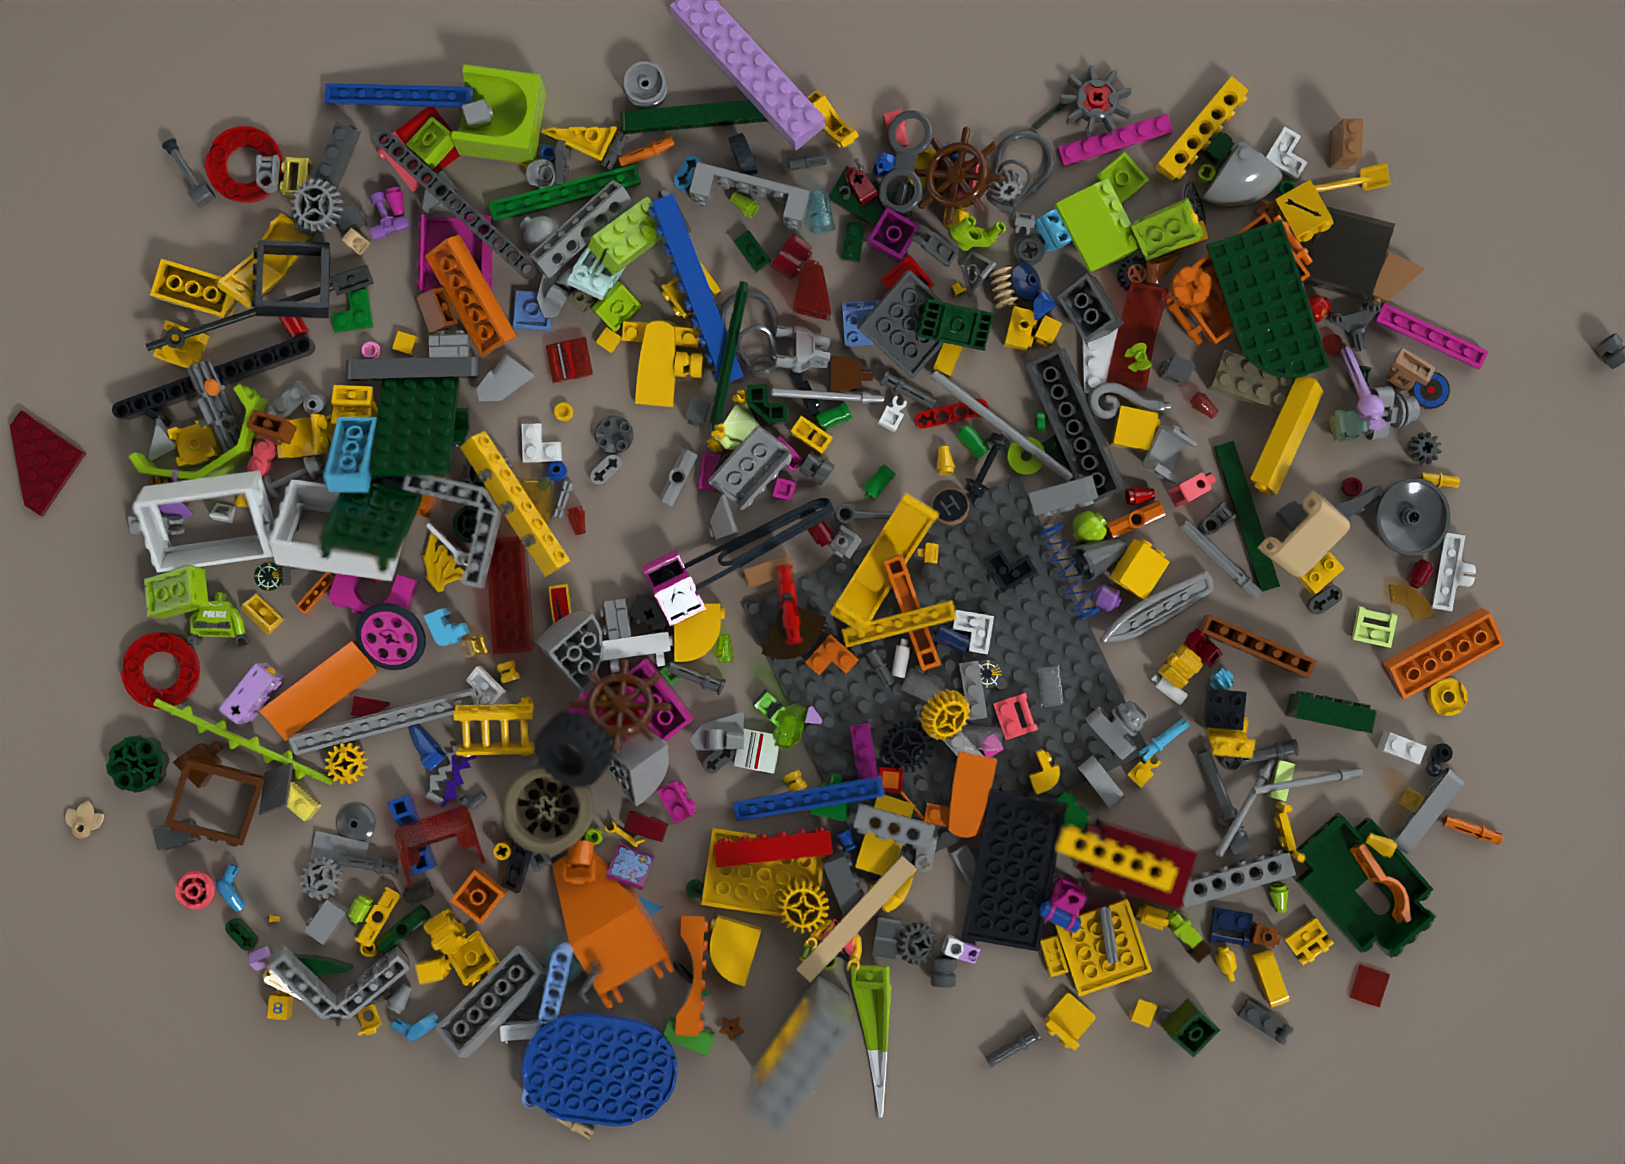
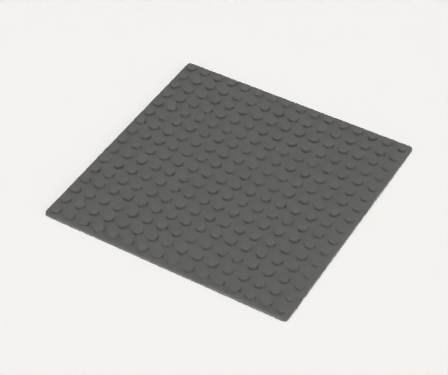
M1019 476L989 488V491H986L982 498L978 496L968 498L970 504L968 515L961 523L948 525L939 523L937 520L933 522L917 548L925 549L926 543L939 544L937 564L926 563L925 557L917 556V548L906 563L921 608L952 600L955 610L994 616L988 654L968 651L969 645L963 654L948 646L945 647L934 642L936 635L933 633L934 629L938 630L941 624L953 628L954 620L928 626L941 665L922 671L909 632L846 647L841 629L851 626L836 618L830 612L874 543L855 551L850 559L844 556L794 580L797 606L825 617V622L828 623L825 633H820L812 648L803 655L788 660L766 657L825 782L830 781L831 773L841 774V783L859 780L850 725L869 722L878 774L879 767L897 768V763L893 767L890 766V763L893 761L892 759L889 761L885 760L889 753H882L883 750L888 749L882 746L883 742L888 743V740L884 739L883 736H891L887 730L891 729L894 732L896 729L893 727V724L900 728V721H903L905 726H907L908 720H911V727H914L916 723L914 720L917 712L915 710L916 705H927L928 699L931 700L933 694L938 695L940 690L944 692L946 689L954 690L964 696L959 663L976 660L978 662L992 660L1000 666L1002 672L1001 680L993 688H983L988 718L967 719V725H963V731H961L983 756L985 754L978 741L994 732L1004 750L992 756V758H997L991 790L1050 799L1061 794L1063 790L1067 791L1088 781L1078 766L1092 755L1104 770L1108 772L1139 757L1138 751L1146 746L1140 731H1137L1135 736L1127 732L1126 735L1135 744L1136 749L1122 760L1085 719L1098 707H1101L1113 719L1112 709H1118L1117 706L1121 703H1126L1087 619L1077 620V616L1084 612L1073 611V608L1079 602L1075 594H1066L1071 585L1068 578L1058 577L1063 568L1060 561H1051L1056 553L1052 545H1044L1048 536L1047 534L1040 535V532L1044 530L1038 515L1035 516L1031 500ZM999 549L1002 550L1010 565L1028 555L1038 572L1009 590L1002 592L982 559ZM893 586L871 621L902 613ZM778 588L756 597L743 605L762 648L765 646L781 608ZM1073 589L1068 591V593H1074ZM785 592L783 594V601L788 598L793 599L790 593ZM1079 605L1077 608H1075V610H1077V609H1082V608H1081V606ZM954 629V631L971 637V632ZM830 634L859 659L847 674L835 663L831 662L818 675L805 662ZM901 639L909 640L908 647H910L905 678L892 676L894 682L885 687L876 671H873L875 669L866 654L877 649L884 664L887 663L886 667L891 674L896 646H900ZM1026 693L1028 697L1026 701L1038 730L1005 740L993 703ZM1019 701L1013 704L1021 727H1026L1027 724ZM810 706H813L822 718V723H805ZM919 723V726H918L917 729H920V728L922 727V726H921L922 723ZM907 731L911 741L922 740L921 736L916 732ZM899 733L894 738L892 747L902 742V733ZM931 736L926 738L927 740L933 739V743L928 744V746L934 747V750L927 751V753L932 755V758L927 756L924 758L928 761V764L926 765L922 761L920 762L921 770L915 765V772H912L911 767H908L907 773L904 772V766L901 767L903 769L902 791L915 804V807L923 816L925 815L927 803L949 807L954 770L957 762V755L943 740H936ZM905 737L906 742L902 749H906L910 756L913 744H909ZM923 746L914 750V760L918 759L922 754ZM1043 749L1049 753L1052 762L1049 763L1050 766L1054 764L1059 765L1060 776L1053 788L1040 794H1035L1028 775L1041 770L1034 751ZM904 752L893 753L898 760L908 762L907 755ZM884 792L887 796L905 801L899 793ZM876 798L850 802V818L843 821L846 828L851 829L852 838L858 844L856 847L858 854L865 834L857 832V828L853 827L858 808L861 803L874 807ZM913 810L911 818L923 821ZM935 825L933 836H937L935 852L967 837L956 836L946 826ZM910 828L907 834L910 838L915 839L917 838L918 831ZM906 843L905 846L902 845L899 857L903 855L910 863L915 861L916 851L913 848V844ZM867 871L872 881H876L882 877L881 875Z

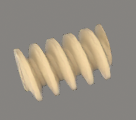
M1010 266L994 269L989 275L991 279H995L991 281V286H995L992 293L997 294L994 296V301H998L995 304L997 309L1018 305L1014 304L1018 297L1012 296L1015 292L1011 289L1012 284L1009 281L1011 274H1008V271L1013 269Z

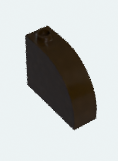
M797 606L796 609L801 624L799 631L803 642L786 644V628L783 627L782 620L784 610L780 608L761 654L779 660L793 659L803 655L812 648L820 633H825L828 623L825 622L826 618Z

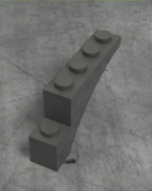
M1380 485L1374 486L1351 500L1333 504V506L1350 522L1352 515H1359L1366 510L1364 506L1368 503L1373 504L1378 501L1380 494L1384 490ZM1296 501L1288 503L1275 513L1288 531L1296 530L1309 516L1303 504H1298Z

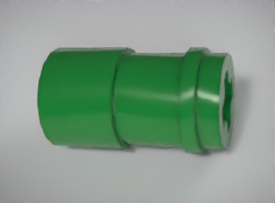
M841 403L836 407L816 413L818 421L815 422V425H820L821 430L825 431L835 427L837 424L849 421V419H852V415L847 404Z
M970 424L965 428L962 426L958 428L960 432L955 437L971 452L974 458L978 460L990 450L989 445L980 438L979 434Z
M885 464L880 466L878 471L862 486V489L866 492L864 496L867 498L870 496L876 500L890 481H893L896 474Z

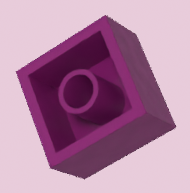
M887 207L870 235L867 245L897 263H901L913 242L911 239L912 235H917L919 232L917 229L918 225Z

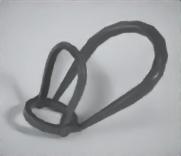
M1017 131L1006 136L998 145L992 174L1000 173L1005 165L1012 163L1026 170L1028 183L1015 201L1010 199L1008 203L1010 206L995 200L989 187L985 196L995 207L1007 212H1013L1018 204L1050 178L1055 166L1054 152L1049 142L1040 134L1031 131ZM1028 138L1036 141L1043 147L1047 155L1045 172L1031 187L1032 173L1024 163L1010 159L1000 165L1004 150L1011 142L1017 139Z
M748 290L747 298L759 300L769 311L771 331L763 325L750 326L741 331L737 339L736 355L746 365L748 374L761 376L777 368L775 367V357L777 354L778 337H774L775 327L778 325L777 310L770 299L762 293ZM736 293L726 299L719 311L727 334L725 317L727 310L734 303ZM762 329L770 337L772 355L761 356L749 362L741 346L742 337L752 330ZM761 362H774L771 366L765 369H752L755 365Z

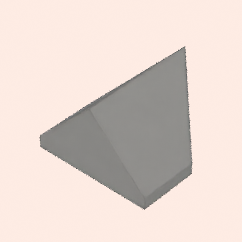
M972 250L959 264L969 298L996 266L995 262Z

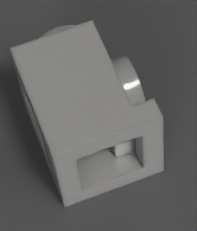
M841 525V530L830 546L834 548L832 552L842 558L844 555L850 559L862 539Z

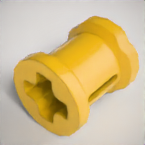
M505 840L498 843L493 850L494 856L499 860L507 859L512 851V843ZM506 847L508 851L501 853L500 849Z

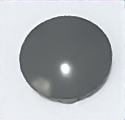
M609 416L602 419L595 431V439L598 446L610 454H619L626 451L632 444L634 436L630 423L619 416Z

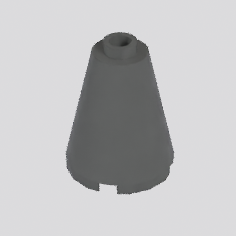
M1119 538L1080 544L1072 548L1071 551L1074 550L1075 554L1071 556L1078 559L1074 564L1078 574H1084L1086 578L1083 580L1090 582L1119 561L1126 552L1127 546Z

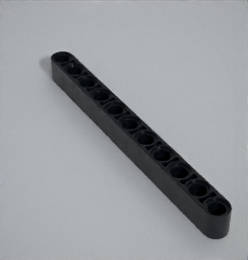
M299 336L213 368L221 385L226 386L310 356L315 351V344L309 338ZM307 341L308 347L305 350H301V344ZM286 348H289V355L284 357L283 351ZM271 354V361L265 363L266 356ZM253 361V368L248 370L247 364ZM231 368H235L236 370L233 376L229 375V371ZM190 376L118 401L113 405L112 413L116 418L128 421L146 415L149 409L157 411L196 397L198 394L196 389L194 390ZM180 387L181 393L176 396L175 390ZM162 393L163 400L158 403L157 397ZM144 400L145 406L140 409L139 404ZM126 406L127 412L122 416L121 410Z

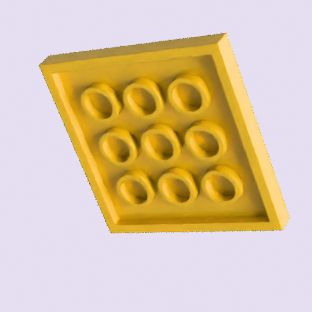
M1127 898L1107 904L1111 910L1118 962L1108 963L1099 907L1078 914V917L1081 918V925L1076 933L1065 931L1064 928L1055 924L1079 997L1152 972Z

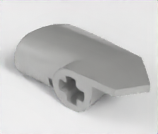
M567 267L564 269L560 268L550 278L544 274L542 275L537 302L544 318L557 317L573 289L572 286L567 284V280L573 272L572 269Z
M504 354L495 369L489 371L476 389L479 402L502 401L534 378L535 375Z
M744 712L703 723L689 741L696 750L744 749Z

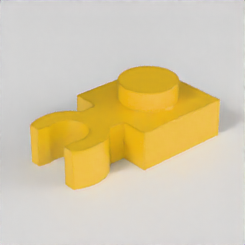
M1151 757L1144 764L1139 760L1126 775L1142 788L1154 775L1151 769L1158 767L1161 764L1160 760H1157L1154 764L1150 762Z

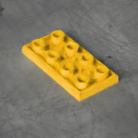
M884 795L883 797L876 798L874 807L911 818L915 804ZM873 817L870 820V824L874 828H878L881 824L877 817ZM890 823V832H899V825L897 823ZM868 832V835L865 834L855 867L883 876L898 860L902 845L894 843L895 839L887 837V840L875 837V833Z

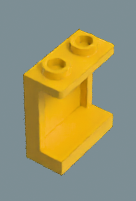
M700 262L713 298H716L722 294L721 290ZM676 277L666 285H661L663 289L661 294L667 302L671 300L674 305L672 309L678 317L682 316L685 320L692 314L684 305L683 300L685 296L677 287L676 281H678V278Z

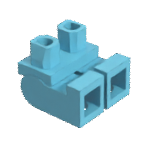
M1056 209L1049 211L1035 221L1036 226L1034 230L1037 235H1042L1045 242H1043V245L1047 252H1052L1070 243L1073 244L1072 238Z
M441 608L424 616L435 642L440 646L459 643L463 641L462 636L471 633L466 622L458 625L456 623H449L447 616L451 615L449 608Z

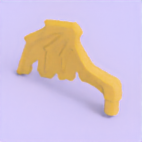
M431 531L425 555H422L427 573L425 578L437 592H442L446 584L456 580L462 581L463 572L466 571L461 567L455 569L457 563L452 554L448 556V549L444 544L438 546L436 551L435 543L438 537Z

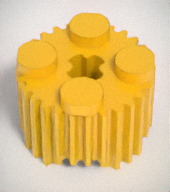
M1182 644L1177 649L1176 654L1172 652L1166 658L1168 663H1164L1158 670L1174 687L1178 686L1180 689L1203 666L1201 658L1185 644Z
M449 908L424 924L425 931L433 938L431 945L436 951L440 949L444 954H449L467 942L464 937L467 934L464 925L461 922L458 923L452 917L454 912Z

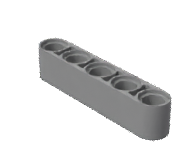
M1446 768L1441 772L1391 839L1394 840L1393 842L1397 844L1399 849L1408 854L1416 847L1463 786L1464 779L1450 768Z

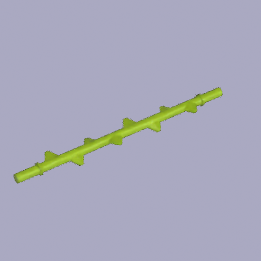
M158 698L154 702V706L171 713V715H176L196 724L198 733L209 730L229 740V748L232 750L242 745L262 754L266 764L272 760L284 765L293 763V769H295L296 779L298 780L308 775L312 779L315 778L330 786L334 782L333 778L318 772L317 769L314 770L294 761L291 750L281 755L261 746L257 736L248 740L228 731L225 720H221L215 725L193 715L190 706L182 710L177 708L178 706H173Z

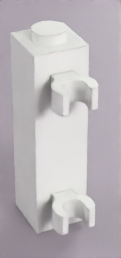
M669 632L602 641L604 646L603 660H610L611 673L620 672L618 658L656 653L657 666L666 665L664 652L672 651L671 647H674V637Z

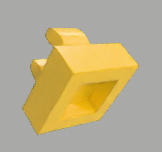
M926 543L925 549L917 548V556L925 557L926 563L937 564L939 544Z

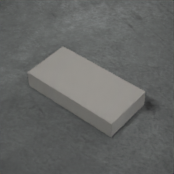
M967 843L951 851L950 854L968 886H971L976 859Z

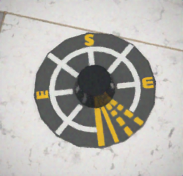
M992 660L979 662L983 688H993L1000 682L1002 677L1000 666Z

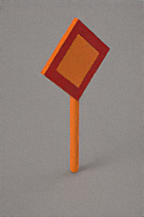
M879 767L878 776H881L884 792L899 793L906 802L912 803L902 791L903 769L901 768L900 771H897L896 768ZM914 807V812L921 820H924V816Z

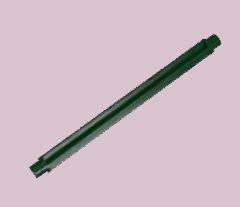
M740 281L739 288L736 290L733 312L723 353L724 356L714 397V405L709 421L710 434L716 430L714 428L715 425L721 424L724 403L737 348V339L748 294V282Z

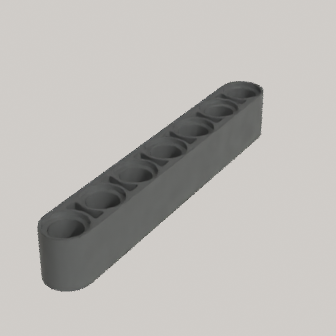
M478 357L360 359L346 361L348 381H380L383 378L406 379L411 377H479Z

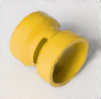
M515 660L496 666L497 671L501 674L500 680L502 684L520 678L519 673L515 670Z
M800 769L782 777L789 786V792L808 787L801 778L802 773Z

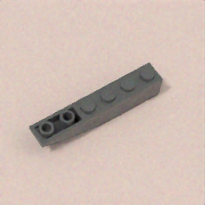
M336 122L315 174V181L317 179H322L323 183L328 181L330 186L336 187L335 192L337 191L360 136V131ZM320 189L310 192L315 197L324 193ZM305 201V202H304V208L306 209V207H307V202ZM315 201V208L319 209V205H317L319 202ZM317 213L315 216L312 215L310 219L319 221L324 216ZM296 222L295 230L313 237L315 231H311V228L305 229L304 224L300 225Z

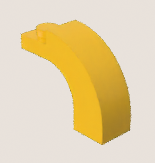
M815 90L807 97L825 117V127L822 130L839 148L851 145L859 136L858 133L839 117L826 96L820 91Z

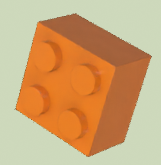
M478 867L471 873L450 901L481 925L508 890Z

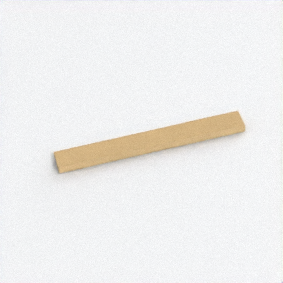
M901 855L817 947L799 964L796 970L811 983L911 876L916 867Z

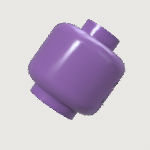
M1103 584L1101 587L1097 586L1092 600H1094L1096 607L1110 612L1114 607H1119L1122 597H1119V589Z

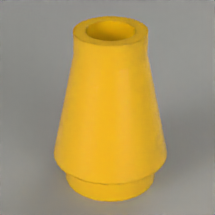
M949 446L938 447L936 470L939 472V475L953 474L955 465Z
M1373 833L1368 835L1365 842L1384 857H1391L1397 847V844L1393 842L1394 840Z

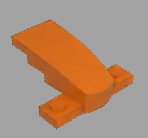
M958 751L949 807L927 803L923 821L946 826L951 833L959 837H972L976 833H982L985 818L984 811L993 782L997 758Z

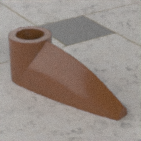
M1177 251L1147 261L1146 282L1153 284L1163 282L1164 276L1174 267L1183 252Z

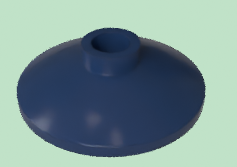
M1020 263L1013 268L1011 284L1014 292L1022 300H1034L1041 290V281L1037 271L1027 263Z

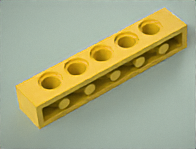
M1231 76L1161 159L1155 169L1171 182L1176 178L1180 180L1186 173L1184 168L1187 164L1192 165L1199 157L1197 152L1200 149L1204 151L1211 143L1209 138L1212 135L1217 136L1222 130L1223 126L1221 124L1223 121L1226 120L1228 122L1235 114L1233 109L1237 105L1241 107L1248 99L1245 95L1249 90ZM1224 98L1230 99L1232 105L1225 104ZM1211 113H1217L1219 120L1214 119ZM1199 127H1204L1207 130V134H1202L1199 131ZM1187 142H1193L1195 149L1189 148ZM1175 156H1180L1183 159V163H1177Z
M1068 825V828L1062 826L1054 848L1056 851L1170 892L1178 870L1172 866L1173 862L1165 859L1159 862L1154 860L1155 856L1143 852L1140 855L1135 853L1136 849L1124 845V848L1116 846L1117 842L1106 838L1104 842L1099 840L1096 834L1087 832L1085 835L1079 833L1080 829ZM1079 838L1083 839V846L1081 848H1075V840ZM1101 845L1102 852L1099 855H1094L1093 848ZM1115 852H1120V860L1113 862L1112 855ZM1138 859L1139 866L1132 869L1130 866L1131 861ZM1152 866L1158 867V872L1155 875L1149 874V869Z

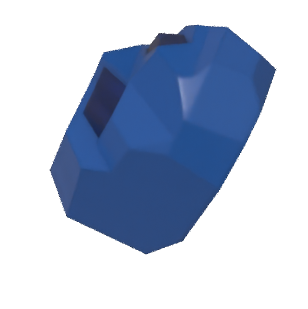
M877 153L873 168L875 176L882 179L887 172L893 170L896 158L888 153Z

